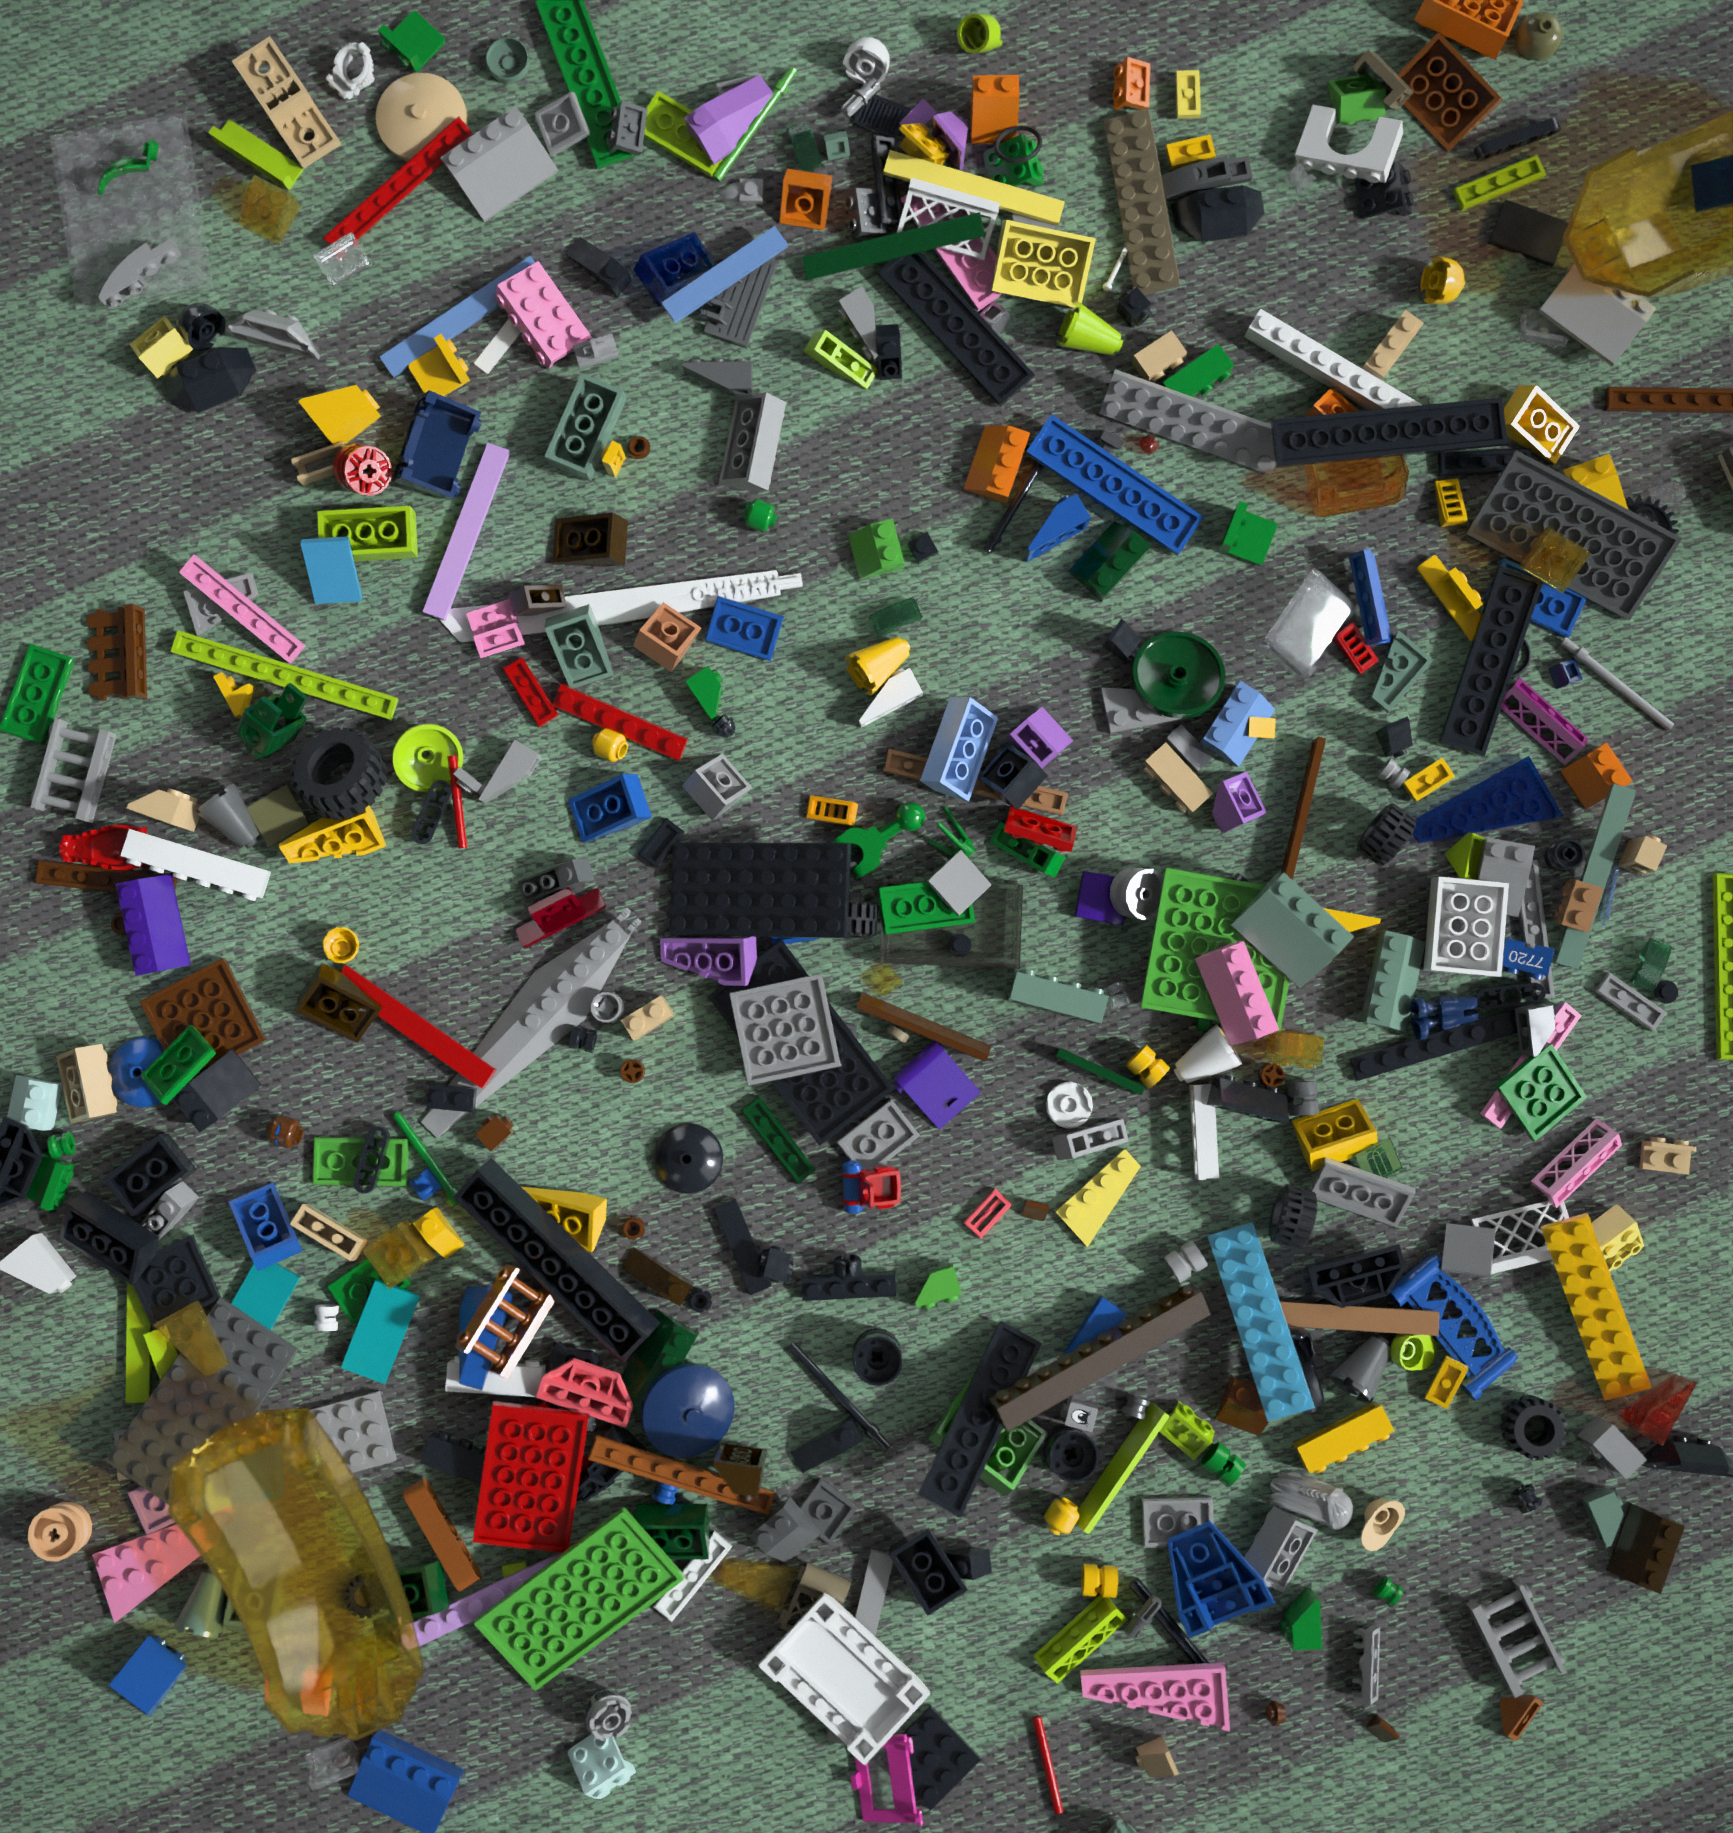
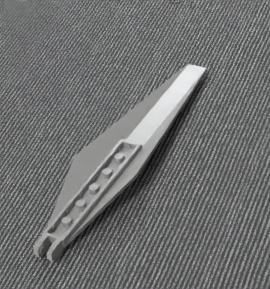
M627 908L616 920H612L537 969L473 1052L497 1069L485 1088L481 1089L460 1073H457L448 1086L477 1088L476 1108L567 1035L574 1026H578L583 1022L591 1010L593 998L600 994L631 937L630 935L642 921L637 918L624 930L620 924L631 913ZM430 1109L421 1123L436 1138H439L470 1112Z

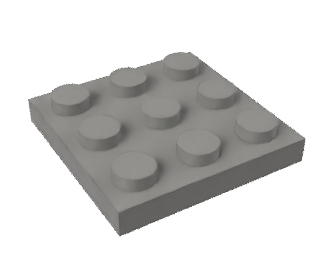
M380 1391L309 1410L326 1480L397 1460Z

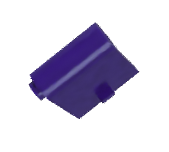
M932 1041L893 1076L895 1081L892 1084L901 1094L905 1091L939 1130L981 1093L936 1041Z

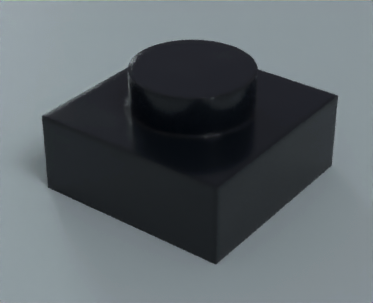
M928 532L907 542L918 564L938 554V550Z

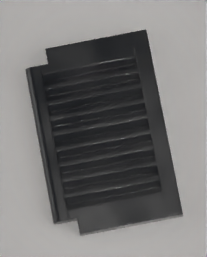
M874 94L868 100V104L866 106L862 105L851 117L855 118L853 125L883 137L894 138L895 141L897 135L901 137L903 134L899 130L901 126L899 123L912 109Z

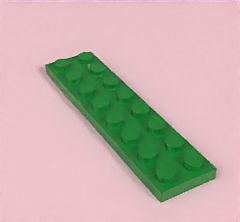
M535 1L569 92L575 93L589 129L590 136L586 138L598 170L638 156L619 149L614 153L609 152L607 136L610 129H612L610 113L612 108L621 102L584 1Z

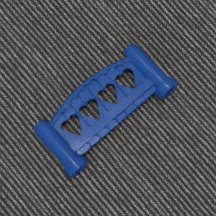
M1436 1254L1429 1255L1397 1281L1388 1296L1399 1307L1408 1302L1412 1309L1439 1311V1336H1435V1338L1452 1359L1468 1366V1371L1460 1387L1472 1400L1476 1401L1482 1396L1481 1391L1516 1363L1515 1360L1518 1359V1356L1510 1347L1506 1349L1502 1347L1493 1325L1475 1299L1455 1280L1441 1271L1442 1260ZM1437 1281L1440 1284V1289L1445 1290L1446 1297L1440 1300L1427 1301L1431 1284ZM1452 1300L1455 1303V1308L1460 1309V1317L1442 1319L1447 1301ZM1463 1319H1468L1470 1326L1475 1328L1476 1333L1474 1336L1457 1338ZM1480 1337L1483 1338L1484 1344L1488 1345L1491 1349L1490 1354L1471 1357L1476 1340Z

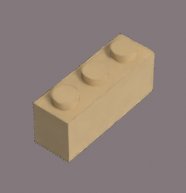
M1405 310L1362 369L1382 380L1424 323Z
M1166 742L1143 763L1145 766L1144 772L1151 779L1156 778L1161 784L1159 786L1160 789L1167 796L1172 795L1177 801L1175 805L1183 813L1187 812L1190 815L1213 794Z
M302 1204L290 1223L293 1227L349 1261H355L368 1242V1239L310 1204Z

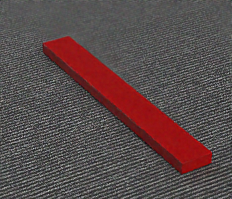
M458 116L325 235L323 239L340 257L443 164L441 160L443 155L474 135Z
M345 965L341 973L382 1006L377 1016L481 1089L485 1088L496 1072V1068L350 966Z

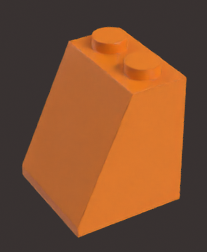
M973 75L970 96L971 144H994L1000 133L1010 127L1018 126L1019 75ZM1017 131L1005 135L999 144L1016 137Z

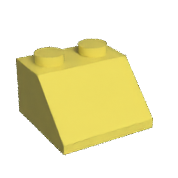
M163 316L130 343L139 359L157 378L161 375H167L172 370L174 364L187 359L190 351L193 350L166 316Z

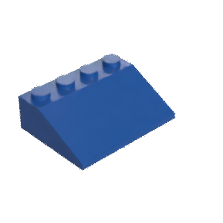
M379 1729L369 1744L347 1797L422 1833H436L464 1769Z

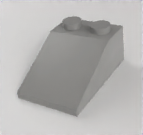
M1487 837L1483 842L1476 880L1509 883L1506 915L1519 917L1535 846Z

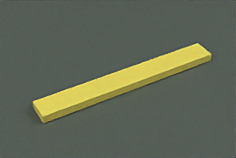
M892 150L889 151L883 175L910 182L911 178H915L1000 203L999 209L1056 226L1059 224L1065 201Z

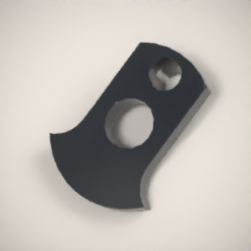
M561 1341L553 1347L550 1355L552 1370L568 1362L569 1355H575L578 1360L596 1366L600 1363V1356L596 1352L568 1348Z

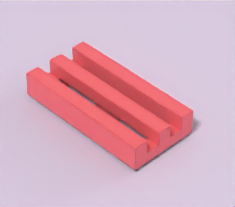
M994 1188L963 1223L981 1239L1012 1204ZM996 1195L998 1199L978 1219V1221L974 1225H972L970 1222ZM1003 1202L1005 1205L981 1231H978L977 1228Z

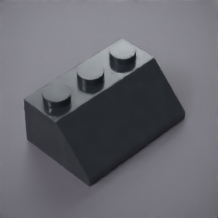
M1224 1074L1221 1075V1078L1212 1079L1207 1105L1270 1122L1288 1123L1287 1097L1284 1094H1280L1278 1088L1265 1086V1089L1257 1088V1083L1243 1080V1084L1235 1082V1077Z
M929 1528L911 1533L890 1546V1558L927 1616L968 1591L965 1583Z

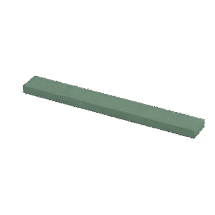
M1611 783L1580 881L1605 889L1636 790ZM1602 895L1589 933L1565 926L1554 960L1555 963L1579 969Z

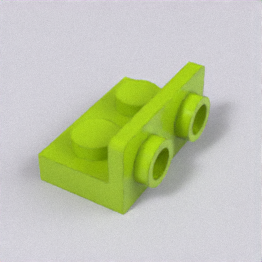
M1178 1401L1175 1404L1174 1410L1169 1414L1170 1417L1159 1432L1195 1460L1212 1443L1215 1431L1207 1421L1201 1420L1195 1415L1189 1406Z

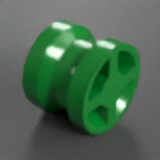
M65 1132L62 1136L51 1135L48 1137V1150L52 1158H60L63 1154H75V1140L71 1132Z
M1384 1576L1376 1585L1373 1595L1378 1599L1382 1598L1387 1606L1393 1607L1400 1600L1403 1594V1587L1399 1584H1393L1388 1576Z

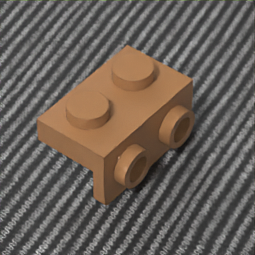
M1570 878L1562 890V895L1564 896L1562 903L1555 910V922L1589 933L1604 888Z

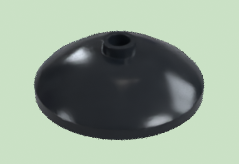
M693 1123L679 1124L667 1130L658 1140L653 1155L654 1168L659 1179L668 1188L679 1193H697L708 1188L718 1178L723 1166V1150L719 1140L709 1129ZM684 1155L691 1157L689 1164L683 1162Z

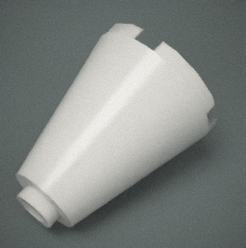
M1218 1025L1213 1026L1175 1063L1177 1068L1174 1069V1072L1181 1082L1185 1080L1186 1083H1190L1242 1064L1234 1047L1229 1045L1225 1037L1226 1035Z

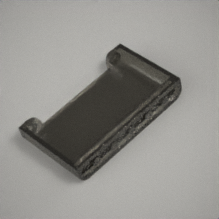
M888 875V879H883V887L921 883L907 882L902 880V876ZM1004 880V884L991 885L973 902L975 923L884 935L881 919L880 964L1020 969L1023 885H1018L1017 880ZM955 934H964L971 940V950L963 957H956L949 951L948 942Z

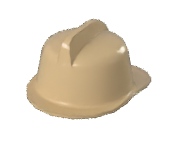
M1381 1497L1368 1504L1364 1512L1365 1526L1361 1534V1542L1365 1549L1376 1551L1387 1543L1404 1519L1405 1508L1402 1503L1387 1501Z

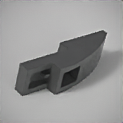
M1227 156L1191 164L1161 176L1165 200L1187 197L1197 191L1251 182L1253 178L1248 156L1228 159Z

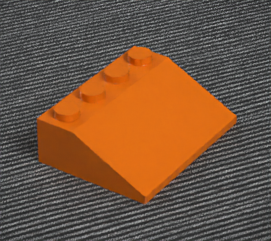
M1423 0L1414 21L1418 22L1422 27L1439 32L1443 37L1459 42L1464 47H1470L1480 52L1484 57H1490L1495 60L1510 34L1524 1Z

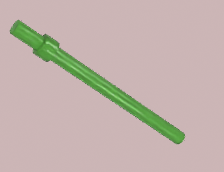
M790 66L782 79H778L774 84L772 97L760 114L751 122L745 135L743 134L736 143L735 149L726 156L714 173V179L719 182L722 180L777 100L787 92L789 83L797 73L794 67Z

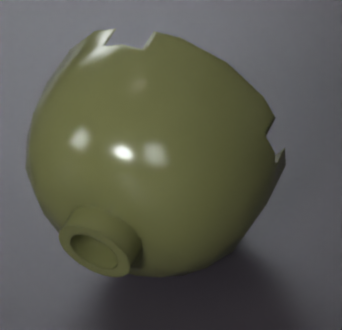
M1536 12L1531 14L1517 29L1516 48L1528 60L1544 61L1549 59L1560 46L1563 38V27L1559 19L1551 13Z

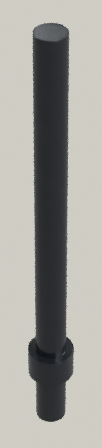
M793 1342L788 1347L789 1351L865 1430V1435L870 1440L873 1438L886 1452L892 1445L879 1432L880 1428L875 1423H871L804 1351Z

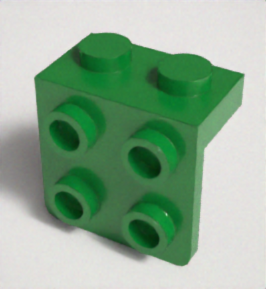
M412 11L393 31L385 24L378 29L382 39L380 42L389 52L393 51L405 67L409 66L416 73L446 42L444 36L416 11Z
M1023 134L999 144L1000 152L1008 158L1028 156L1037 147L1034 140ZM994 147L984 152V162L990 180L1014 187L1025 182L1035 187L1044 184L1042 177L1044 170L1037 155L1026 162L1008 163L996 155Z
M43 1153L44 1156L26 1198L41 1203L40 1208L48 1211L60 1209L65 1199L68 1184L73 1177L75 1164L59 1158H52L50 1155Z

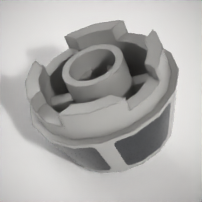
M611 1690L597 1692L590 1698L586 1706V1726L588 1731L601 1741L615 1736L616 1739L619 1738L630 1726L631 1705L626 1698Z

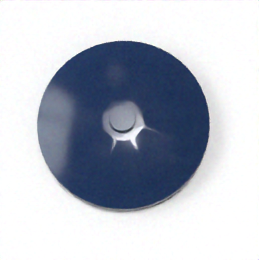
M686 1363L674 1366L660 1374L652 1382L644 1395L640 1412L643 1430L650 1442L664 1454L680 1458L700 1455L719 1443L732 1423L735 1409L732 1390L722 1375L707 1365Z

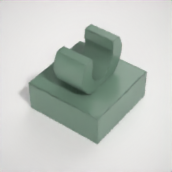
M839 131L838 133L826 134L824 136L828 161L850 156L846 131Z

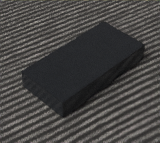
M666 818L638 855L657 869L673 849V844L677 843L685 832Z

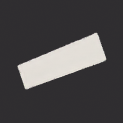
M508 319L474 364L488 374L521 333L519 328L513 326Z

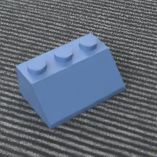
M1239 681L1199 743L1239 767L1257 737H1249L1250 717L1270 718L1275 708L1261 693L1244 682Z

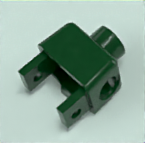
M292 683L286 685L281 696L278 694L270 697L263 696L252 706L246 708L235 730L237 736L245 742L246 750L255 757L266 759L273 752L294 742L307 720L301 711L309 697ZM280 715H282L286 720L285 727H282L277 723V720L280 717Z

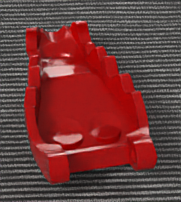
M109 825L98 830L84 832L81 835H64L59 843V855L62 861L80 862L108 870H132L147 867V864L143 862L141 866L127 863V858L121 856L129 829L147 834V828Z

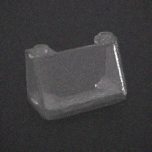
M1313 567L1304 577L1291 600L1255 650L1300 681L1305 676L1309 678L1317 668L1314 663L1344 620L1348 622L1354 614L1355 609L1352 608L1354 603L1325 575Z

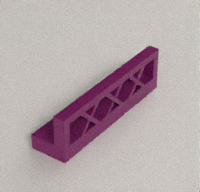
M1520 677L1506 692L1501 709L1564 765L1586 746L1589 738ZM1513 695L1519 700V708H1511L1504 701ZM1524 712L1536 715L1537 723L1526 722L1524 720ZM1541 728H1550L1554 731V739L1544 738L1541 735ZM1558 743L1568 744L1574 750L1565 756L1558 750Z

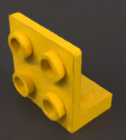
M902 124L899 127V130L906 135L899 146L909 156L943 165L951 153L946 149V144L942 140L935 139L930 135L929 128L924 124Z

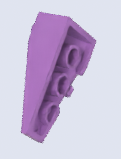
M758 75L704 103L685 117L687 131L713 165L735 149L736 143L743 134L745 135L749 125L760 114L772 97L773 92L761 76Z
M705 936L660 938L661 962L683 970L692 971L701 977L718 981L722 985H748L757 960L756 937Z

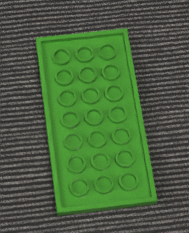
M623 1507L478 1616L474 1621V1625L536 1691L681 1583L685 1575Z

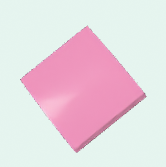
M510 599L466 613L480 658L525 644L517 616L514 617Z

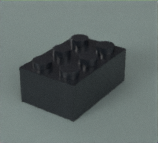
M167 1133L156 1136L103 1180L131 1216H136L147 1211L159 1201L166 1191L184 1181L197 1169L170 1134Z

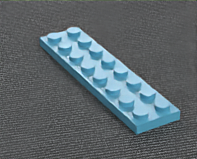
M1251 1222L1209 1235L1208 1239L1267 1421L1314 1409L1315 1406L1254 1223Z

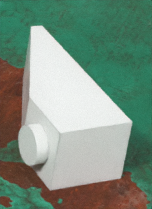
M901 668L893 672L892 678L887 681L860 718L859 724L861 728L922 697L923 692L910 668L907 670Z

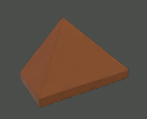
M1532 1694L1516 1698H1501L1499 1702L1504 1734L1517 1741L1544 1702Z

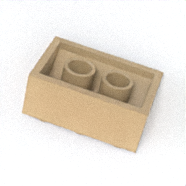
M169 788L167 792L157 790L128 804L127 809L194 832L200 817L196 810L201 805L197 804V798Z
M102 1044L75 1048L56 1056L70 1124L117 1112V1099L113 1095L111 1088L112 1076L108 1072L106 1064L107 1053L103 1049Z

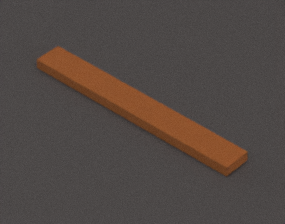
M595 1435L588 1455V1460L767 1516L775 1496V1491L760 1487L758 1498L753 1497V1500L740 1499L739 1495L732 1493L717 1472L599 1435Z

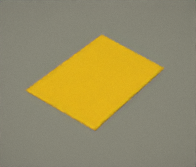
M1250 717L1249 737L1275 738L1276 719Z

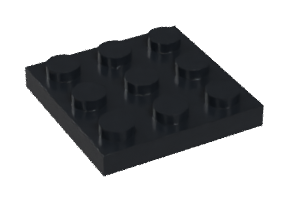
M190 1235L156 1251V1255L134 1284V1288L153 1330L212 1304L221 1297L194 1235Z
M932 1705L902 1733L906 1734L907 1738L912 1737L913 1753H909L914 1795L929 1811L981 1761V1757ZM886 1749L880 1755V1759L889 1767Z

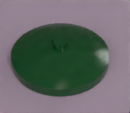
M1166 632L1151 638L1139 649L1132 667L1133 686L1142 702L1153 711L1171 718H1190L1206 712L1217 702L1225 684V667L1217 650L1203 638L1187 632Z

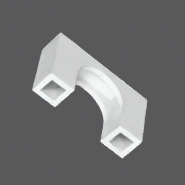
M1313 105L1295 153L1297 166L1304 170H1320L1329 175L1335 173L1350 179L1357 177L1366 179L1371 183H1386L1403 135L1402 121L1379 117L1370 143L1358 153L1342 155L1334 152L1329 147V141L1337 121L1335 109Z

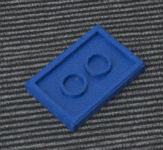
M717 596L705 640L771 661L784 616Z

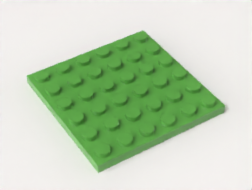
M1165 868L1140 1007L1220 1021L1194 958L1239 940L1244 941L1279 1030L1277 1031L1280 1032L1290 979L1230 925L1266 885Z

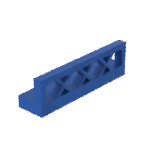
M1371 549L1361 550L1348 557L1367 646L1389 644L1393 641L1375 555L1371 553Z

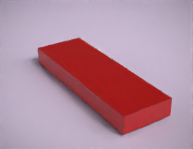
M523 657L503 668V671L539 728L559 716Z

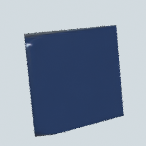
M1574 658L1548 668L1556 689L1583 679Z

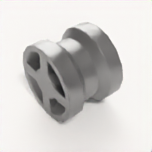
M1128 1393L1126 1397L1128 1401L1123 1406L1122 1412L1139 1419H1145L1146 1414L1144 1411L1149 1406L1150 1400L1133 1393Z

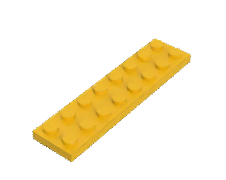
M1588 1212L1541 1226L1604 1401L1651 1389L1650 1381Z

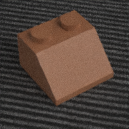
M663 602L639 630L633 647L672 672L688 651L700 632L701 627Z

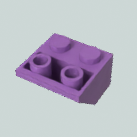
M1043 707L1022 722L1008 737L1019 751L1034 759L1042 769L1073 742L1070 736Z

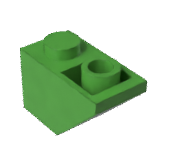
M953 1265L930 1271L915 1299L916 1308L921 1306L922 1310L934 1307L937 1301L944 1300V1303H948L958 1299L957 1295L962 1293Z

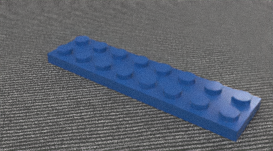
M1052 414L1025 453L1176 556L1180 554L1204 517Z

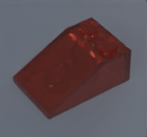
M1673 1374L1633 1401L1630 1406H1627L1622 1413L1621 1424L1663 1446L1697 1383L1688 1378Z

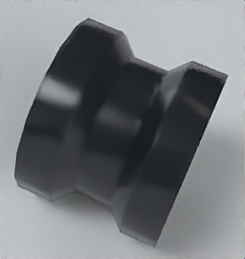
M1532 1484L1523 1485L1511 1493L1513 1500L1518 1502V1509L1521 1513H1529L1542 1504L1541 1499L1535 1495V1488Z

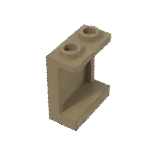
M1367 50L1366 53L1362 51L1355 58V65L1352 67L1355 72L1363 75L1372 67L1393 89L1383 100L1390 108L1398 110L1414 93L1377 53Z

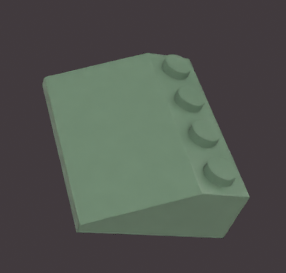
M1278 872L1230 924L1299 988H1302L1333 960L1354 937L1284 872Z

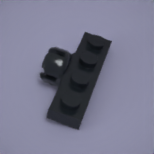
M842 1254L834 1259L833 1273L801 1275L802 1301L896 1296L895 1271L864 1272L859 1256L849 1254L850 1265H845V1254Z

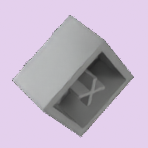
M1597 1416L1577 1435L1582 1441L1580 1446L1589 1455L1593 1454L1598 1459L1597 1464L1607 1473L1610 1472L1614 1477L1619 1475L1627 1480L1647 1460L1612 1423Z

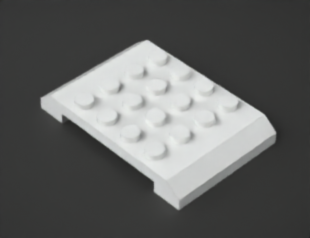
M826 1593L820 1596L759 1662V1667L775 1682L779 1681L847 1745V1750L864 1766L930 1695V1691L919 1677L840 1603Z

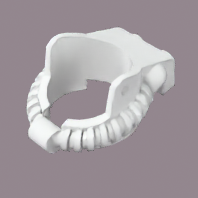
M350 42L342 46V49L335 56L334 64L336 65L332 69L333 75L328 74L326 77L329 81L328 85L333 89H337L339 91L338 94L343 99H351L354 95L358 96L360 89L369 86L374 81L372 74L373 60L369 54L370 49L363 42L360 44ZM360 52L364 60L363 71L357 78L349 80L346 69L349 62L353 59L350 53Z

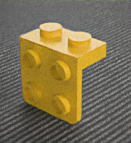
M439 334L434 337L438 346L411 362L409 369L424 393L430 390L446 396L470 381L466 374V371L469 369L462 357L457 359L454 355L457 349L450 338L445 340L443 335Z

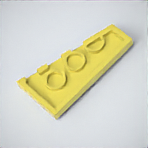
M1123 1149L1055 1212L1088 1247L1141 1166L1126 1149Z

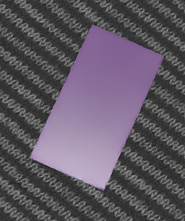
M922 99L899 124L922 123L925 125L937 112Z

